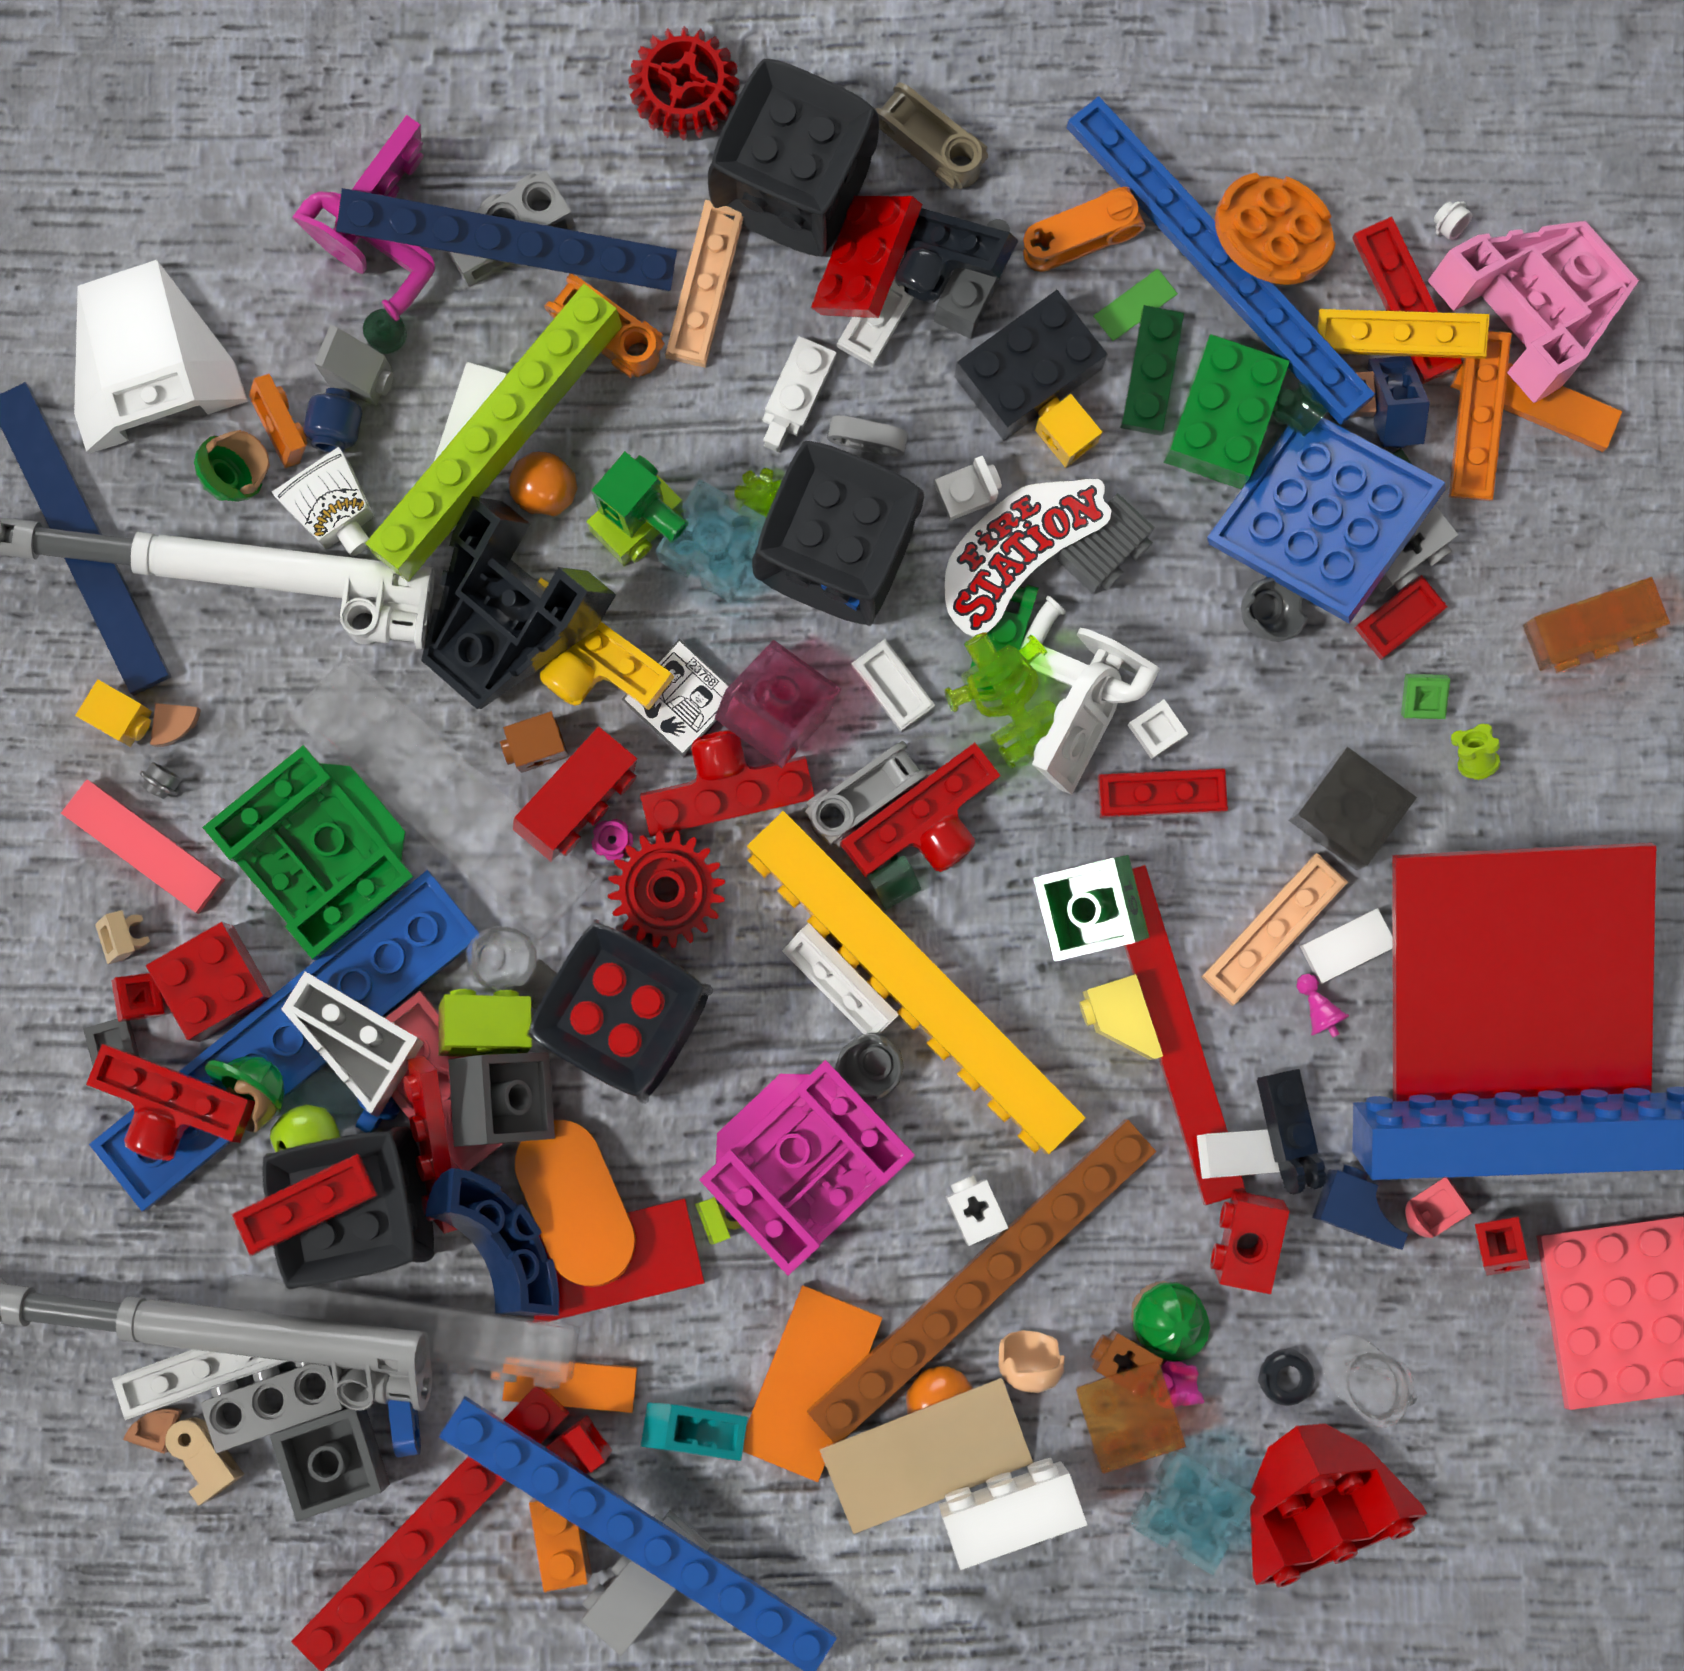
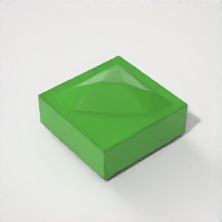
M1405 674L1401 715L1404 718L1446 719L1450 678L1447 675Z

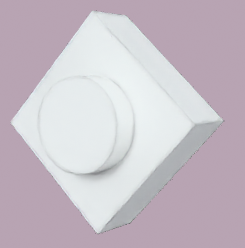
M1165 699L1128 724L1151 759L1188 735V732Z

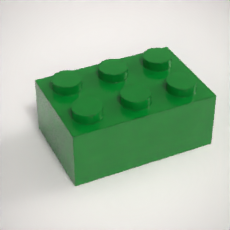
M1210 334L1202 349L1163 463L1242 490L1251 476L1290 361Z

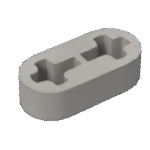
M833 416L827 439L834 444L848 448L900 457L905 454L909 434L901 428L848 416Z

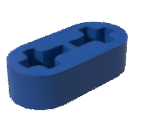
M390 1400L388 1402L395 1456L399 1458L419 1455L421 1451V1436L418 1410L413 1408L412 1402Z

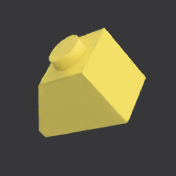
M1136 974L1083 991L1085 1000L1080 1001L1079 1005L1087 1026L1093 1024L1096 1033L1149 1060L1163 1057Z

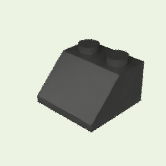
M549 1052L478 1055L448 1059L454 1147L555 1139Z

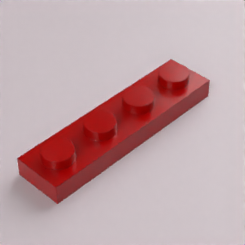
M1392 216L1354 233L1352 240L1386 311L1438 313ZM1410 356L1422 384L1456 370L1463 364L1461 358Z
M422 1055L407 1059L409 1075L404 1076L403 1083L407 1098L410 1102H413L415 1116L410 1117V1128L414 1140L419 1142L421 1155L416 1157V1167L421 1181L426 1184L427 1195L422 1196V1206L425 1214L428 1198L434 1183L443 1172L452 1167L437 1069ZM426 1217L428 1221L433 1220L444 1234L458 1230L446 1222Z

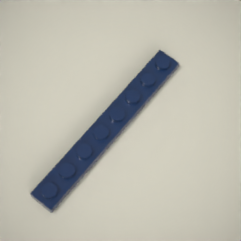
M345 188L341 190L336 232L671 291L677 249Z

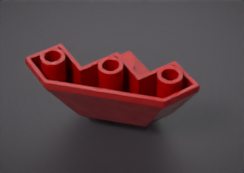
M1325 1423L1296 1426L1267 1448L1250 1491L1253 1579L1256 1585L1275 1583L1278 1588L1285 1587L1299 1580L1301 1574L1332 1561L1334 1564L1345 1562L1355 1557L1359 1550L1385 1539L1397 1540L1409 1535L1415 1530L1413 1524L1427 1515V1512L1419 1500L1366 1444Z

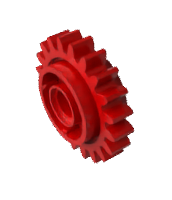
M659 830L656 833L655 844H651L649 839L642 835L640 836V845L642 847L640 851L630 845L625 846V850L630 857L628 862L622 859H615L614 864L622 870V875L608 876V880L618 884L619 890L607 896L608 899L620 900L622 903L612 914L613 916L627 914L628 920L622 927L624 931L632 928L634 925L639 927L637 941L640 942L648 933H651L653 935V947L657 948L662 941V937L667 936L670 946L676 948L678 934H682L689 943H692L694 941L693 927H696L703 933H707L709 929L703 918L707 916L712 919H718L719 914L711 908V903H722L725 901V897L714 893V888L724 885L726 881L722 878L712 877V872L716 871L721 864L720 862L706 864L705 859L710 854L711 849L708 847L699 853L695 852L696 837H692L686 845H682L680 831H675L671 841L666 842L662 830ZM661 877H671L677 882L679 892L674 900L664 901L657 896L655 885Z

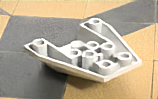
M158 260L78 285L74 414L88 454L129 441L126 429L198 405L207 414H211L248 402L236 363Z

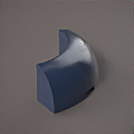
M451 1168L443 1172L433 1185L428 1198L425 1217L435 1218L455 1227L478 1249L492 1279L495 1299L494 1314L558 1316L559 1290L553 1259H548L539 1237L542 1232L533 1217L523 1205H517L507 1194L501 1191L502 1187L486 1177L457 1168Z

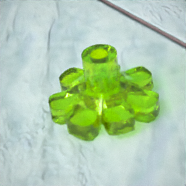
M763 468L759 477L749 470L742 475V481L745 486L738 485L735 487L734 498L744 501L740 506V512L746 518L751 517L756 511L758 520L765 521L782 480L773 482V470Z

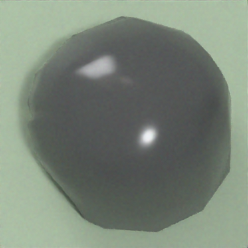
M1266 577L1252 583L1241 603V614L1245 626L1255 637L1272 642L1285 641L1298 636L1306 625L1308 616L1302 610L1303 597L1276 583L1271 577Z
M864 1034L855 1037L842 1048L835 1066V1070L862 1098L875 1099L886 1096L898 1086L904 1069L901 1051L887 1037L877 1034Z

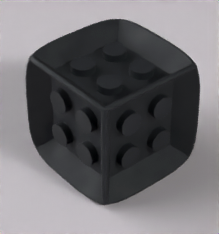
M764 58L756 66L744 85L715 147L712 163L707 175L712 205L715 208L728 206L742 213V226L796 251L823 257L838 237L847 216L848 208L854 196L859 195L866 179L872 156L878 144L879 116L876 109L858 95L835 83L794 65ZM723 214L732 220L735 218L733 215Z
M803 441L790 462L763 524L757 551L752 558L754 577L775 591L798 602L846 621L871 626L884 604L910 543L915 520L921 513L923 506V490L902 475L852 453L819 442ZM821 585L825 586L826 590H823ZM850 596L858 599L860 602L856 611L844 604L848 603Z
M395 1127L388 1132L349 1135L296 1146L263 1156L262 1177L265 1198L356 1154L360 1155L378 1194L377 1197L273 1246L279 1272L287 1289L292 1290L299 1287L357 1278L391 1270L410 1262L424 1263L433 1259L435 1254L433 1221L427 1220L422 1206V1196L427 1195L426 1184L421 1181L417 1171L416 1157L420 1156V1153L413 1138L411 1128Z

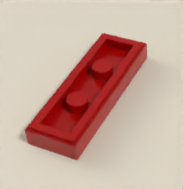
M1225 769L1098 775L1100 818L1222 813L1228 811Z
M356 1154L231 1215L249 1255L254 1256L377 1197L378 1194L360 1155Z

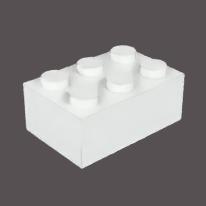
M1052 1458L1043 1459L1028 1465L1029 1472L1012 1478L1011 1473L1000 1474L986 1481L988 1487L971 1492L970 1487H964L945 1495L946 1502L938 1505L960 1570L1087 1526L1070 1473L1061 1461L1053 1463Z

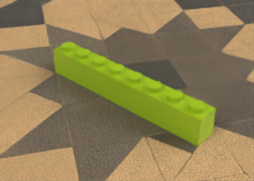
M583 284L367 540L366 546L380 561L407 582L411 580L457 525L472 496L480 497L622 328L617 308L587 285Z

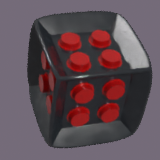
M594 919L592 925L576 942L553 979L534 1014L526 1035L537 1040L548 1050L594 1078L623 1093L635 1096L640 1103L646 1104L649 1102V1096L663 1081L690 1037L705 1008L708 996L713 993V988L709 984H702L686 970L620 931L604 925L598 919Z

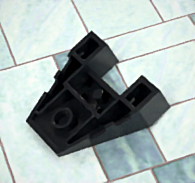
M472 496L452 532L449 546L454 547L449 570H443L440 585L445 587L439 609L433 610L421 661L476 709H482L594 632L617 594L589 571L562 567L557 568L546 588L511 560L530 523L503 501Z

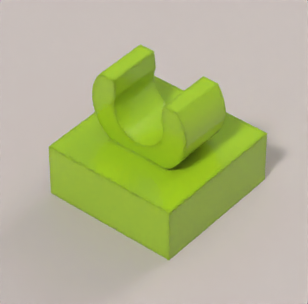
M715 1197L695 1204L710 1245L731 1238L728 1229L734 1230L742 1227L737 1221H730L726 1218V1209L720 1202L717 1203Z

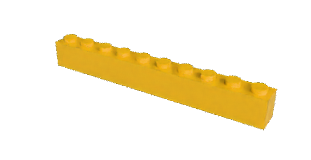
M784 811L747 845V850L752 855L747 860L749 864L763 878L771 874L782 885L777 892L794 909L799 904L803 906L811 915L807 923L824 939L830 934L841 945L837 952L854 969L860 965L871 976L866 982L884 1000L890 995L901 1006L897 1011L898 1016L912 1030L920 1026L931 1037L926 1044L938 1057L945 1061L950 1056L958 1064L961 1070L957 1073V1076L973 1092L980 1087L992 1099L987 1104L990 1110L1004 1123L1010 1118L1022 1130L1017 1137L1034 1154L1040 1149L1045 1154H1050L1086 1118Z

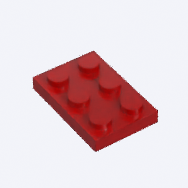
M854 196L838 239L833 246L832 254L822 280L818 285L811 308L824 316L879 318L923 204L913 196Z

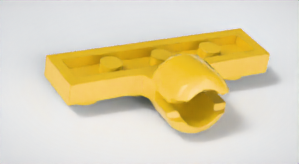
M540 578L538 580V582L545 588L549 584L543 578ZM600 622L594 632L547 663L540 672L542 683L568 704L580 705L597 682L606 680L648 710L651 709L674 679L671 672L603 622Z

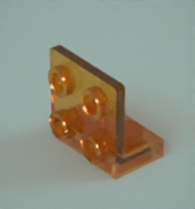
M1151 1362L1076 1387V1394L1094 1448L1091 1451L1096 1466L1102 1474L1186 1447L1159 1363Z

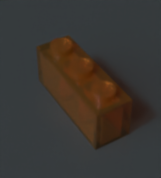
M1649 577L1535 616L1522 626L1540 672L1554 667L1556 674L1580 666L1579 658L1593 654L1595 660H1599L1620 652L1619 644L1632 640L1634 647L1654 641L1659 638L1657 631L1669 625L1670 621L1653 577Z

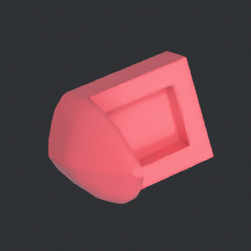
M1449 1177L1442 1178L1410 1199L1405 1208L1408 1228L1425 1238H1434L1473 1212Z

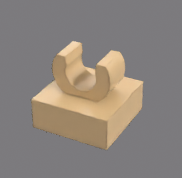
M121 910L105 914L95 924L107 964L125 960L135 950L143 948L150 942L149 937L136 939L130 935V926H136L143 921L141 915H131L125 919Z

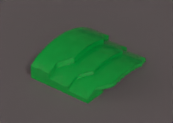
M304 745L202 827L225 856L241 867L287 923L285 928L312 960H317L350 933L351 929L414 877L402 862L406 831L351 766L319 763Z

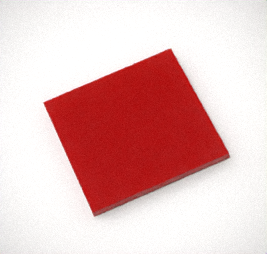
M1653 843L1392 855L1393 1101H1409V1097L1414 1095H1428L1436 1100H1452L1453 1095L1461 1093L1473 1094L1478 1096L1479 1099L1495 1098V1094L1500 1092H1513L1520 1094L1522 1097H1538V1093L1541 1091H1558L1565 1094V1096H1580L1581 1091L1587 1089L1602 1090L1607 1092L1608 1095L1624 1094V1090L1628 1088H1642L1652 1093L1656 845Z

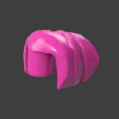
M1167 1360L1160 1366L1149 1387L1151 1395L1159 1406L1171 1409L1182 1405L1184 1407L1204 1404L1203 1394L1198 1391L1197 1378L1199 1373L1195 1365H1186L1179 1361Z

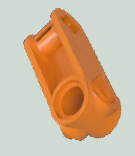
M1119 187L1110 190L1096 199L1031 225L1026 230L1023 239V257L1027 266L1034 271H1048L1110 245L1128 241L1140 234L1146 226L1138 210L1137 201L1129 187ZM1041 242L1044 248L1049 247V250L1042 251L1039 246L1035 247V244Z
M569 274L566 278L567 285L556 299L545 304L544 308L555 318L583 284L587 285L617 308L622 323V328L601 353L612 361L611 364L629 378H632V376L639 378L651 373L659 363L660 351L665 345L662 340L664 335L646 321L640 322L578 276ZM643 343L648 346L642 355L632 356L627 353L629 347L633 344Z

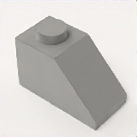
M330 325L314 362L315 366L330 388L345 390L352 397L377 406L380 396H385L389 392L394 373L391 372L392 367L386 356L338 327Z

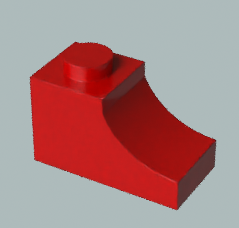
M588 1415L545 1446L586 1474L602 1465L612 1452V1448Z

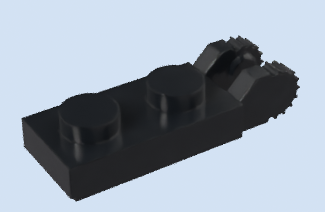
M1300 1069L1258 1077L1256 1081L1275 1162H1278L1281 1179H1283L1282 1184H1284L1286 1192L1293 1195L1304 1192L1306 1184L1310 1189L1324 1187L1327 1174L1325 1173L1324 1161L1316 1154L1319 1152Z

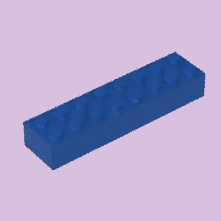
M1669 1087L1663 1093H1651L1649 1090L1642 1088H1628L1624 1090V1094L1609 1095L1602 1090L1587 1089L1581 1091L1580 1096H1565V1094L1558 1091H1541L1538 1093V1097H1522L1520 1094L1513 1092H1500L1495 1094V1098L1479 1099L1476 1095L1466 1093L1455 1094L1452 1096V1100H1436L1428 1095H1414L1409 1097V1101L1402 1102L1393 1101L1388 1097L1373 1096L1367 1098L1366 1102L1353 1103L1352 1152L1371 1180L1684 1170V1087Z

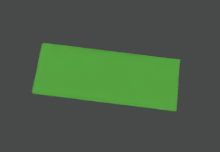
M1157 268L1093 317L1111 340L1115 341L1140 322L1144 305L1159 308L1178 293Z

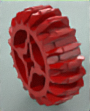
M683 26L680 31L681 36H674L673 32L667 28L665 31L666 39L663 41L652 35L650 39L652 49L640 46L638 53L641 60L632 61L631 70L634 75L628 78L629 88L634 90L630 94L632 104L639 105L637 108L638 116L641 119L649 118V127L653 131L663 125V133L667 138L673 134L674 130H679L680 138L685 141L688 136L687 131L695 130V135L701 139L704 126L707 125L716 132V129H718L717 118L727 121L730 115L728 107H734L737 101V95L734 92L740 89V82L735 77L738 73L737 64L734 61H729L731 53L727 47L719 49V39L716 36L705 42V32L701 28L692 37L689 36L688 28ZM681 59L677 63L669 64V62ZM699 62L712 70L718 80L717 84L709 82L707 76L699 73ZM652 83L660 85L662 91L669 93V106L661 102L651 90ZM702 103L698 106L687 108L691 104Z

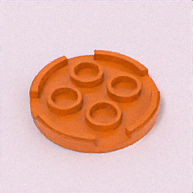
M1258 173L1242 176L1228 187L1216 208L1215 228L1219 241L1226 253L1243 270L1270 283L1290 285L1310 280L1327 264L1336 245L1329 221L1332 216L1326 205L1311 189L1288 176L1284 180L1270 176H1259Z

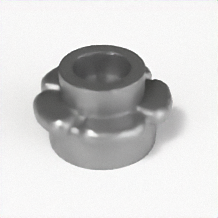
M151 762L146 771L141 770L140 775L145 780L142 787L153 795L165 799L167 794L177 795L179 793L176 788L182 779L169 769Z

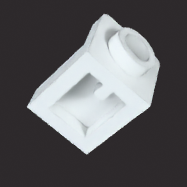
M983 455L975 458L972 465L934 480V485L949 521L996 503L998 497L997 489L1002 487L995 466L993 464L987 466Z

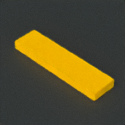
M1319 309L1317 332L1338 354L1486 359L1490 314Z

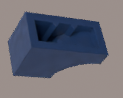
M1397 356L1369 359L1367 372L1374 371L1376 413L1373 424L1382 446L1403 448L1408 445L1424 444L1430 401L1411 357Z
M1348 1165L1343 1166L1342 1172L1329 1169L1326 1176V1184H1324L1312 1218L1388 1247L1403 1250L1408 1234L1392 1225L1382 1213L1376 1198L1379 1185L1367 1181V1172Z

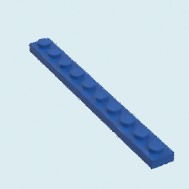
M1099 96L1068 120L1066 128L1120 187H1129L1142 211L1279 358L1290 361L1288 369L1340 425L1372 400L1375 393L1273 283L1249 274L1229 257L1219 241L1214 219Z
M464 1396L441 1431L439 1438L801 1670L817 1671L836 1641L837 1637L834 1632L468 1397Z

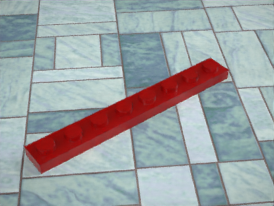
M538 1382L503 1420L541 1444L568 1416L569 1412ZM468 1456L293 1638L291 1643L319 1671H324L506 1480Z

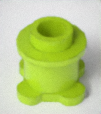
M1478 724L1473 729L1466 731L1458 730L1451 735L1452 745L1458 747V770L1463 776L1481 780L1493 775L1501 765L1500 757L1496 752L1500 748V743L1497 738H1493L1491 725Z

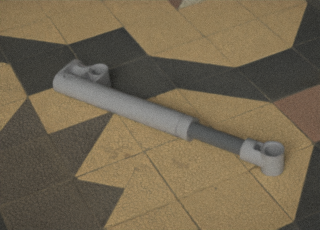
M0 1277V1324L25 1327L31 1322L110 1331L116 1332L119 1340L127 1342H142L143 1344L331 1366L335 1395L342 1405L353 1410H365L373 1402L387 1404L390 1400L412 1402L415 1410L422 1411L427 1406L430 1398L432 1367L429 1339L425 1331L156 1299L147 1300L131 1296L126 1297L122 1303L39 1294L36 1293L33 1287L7 1284Z

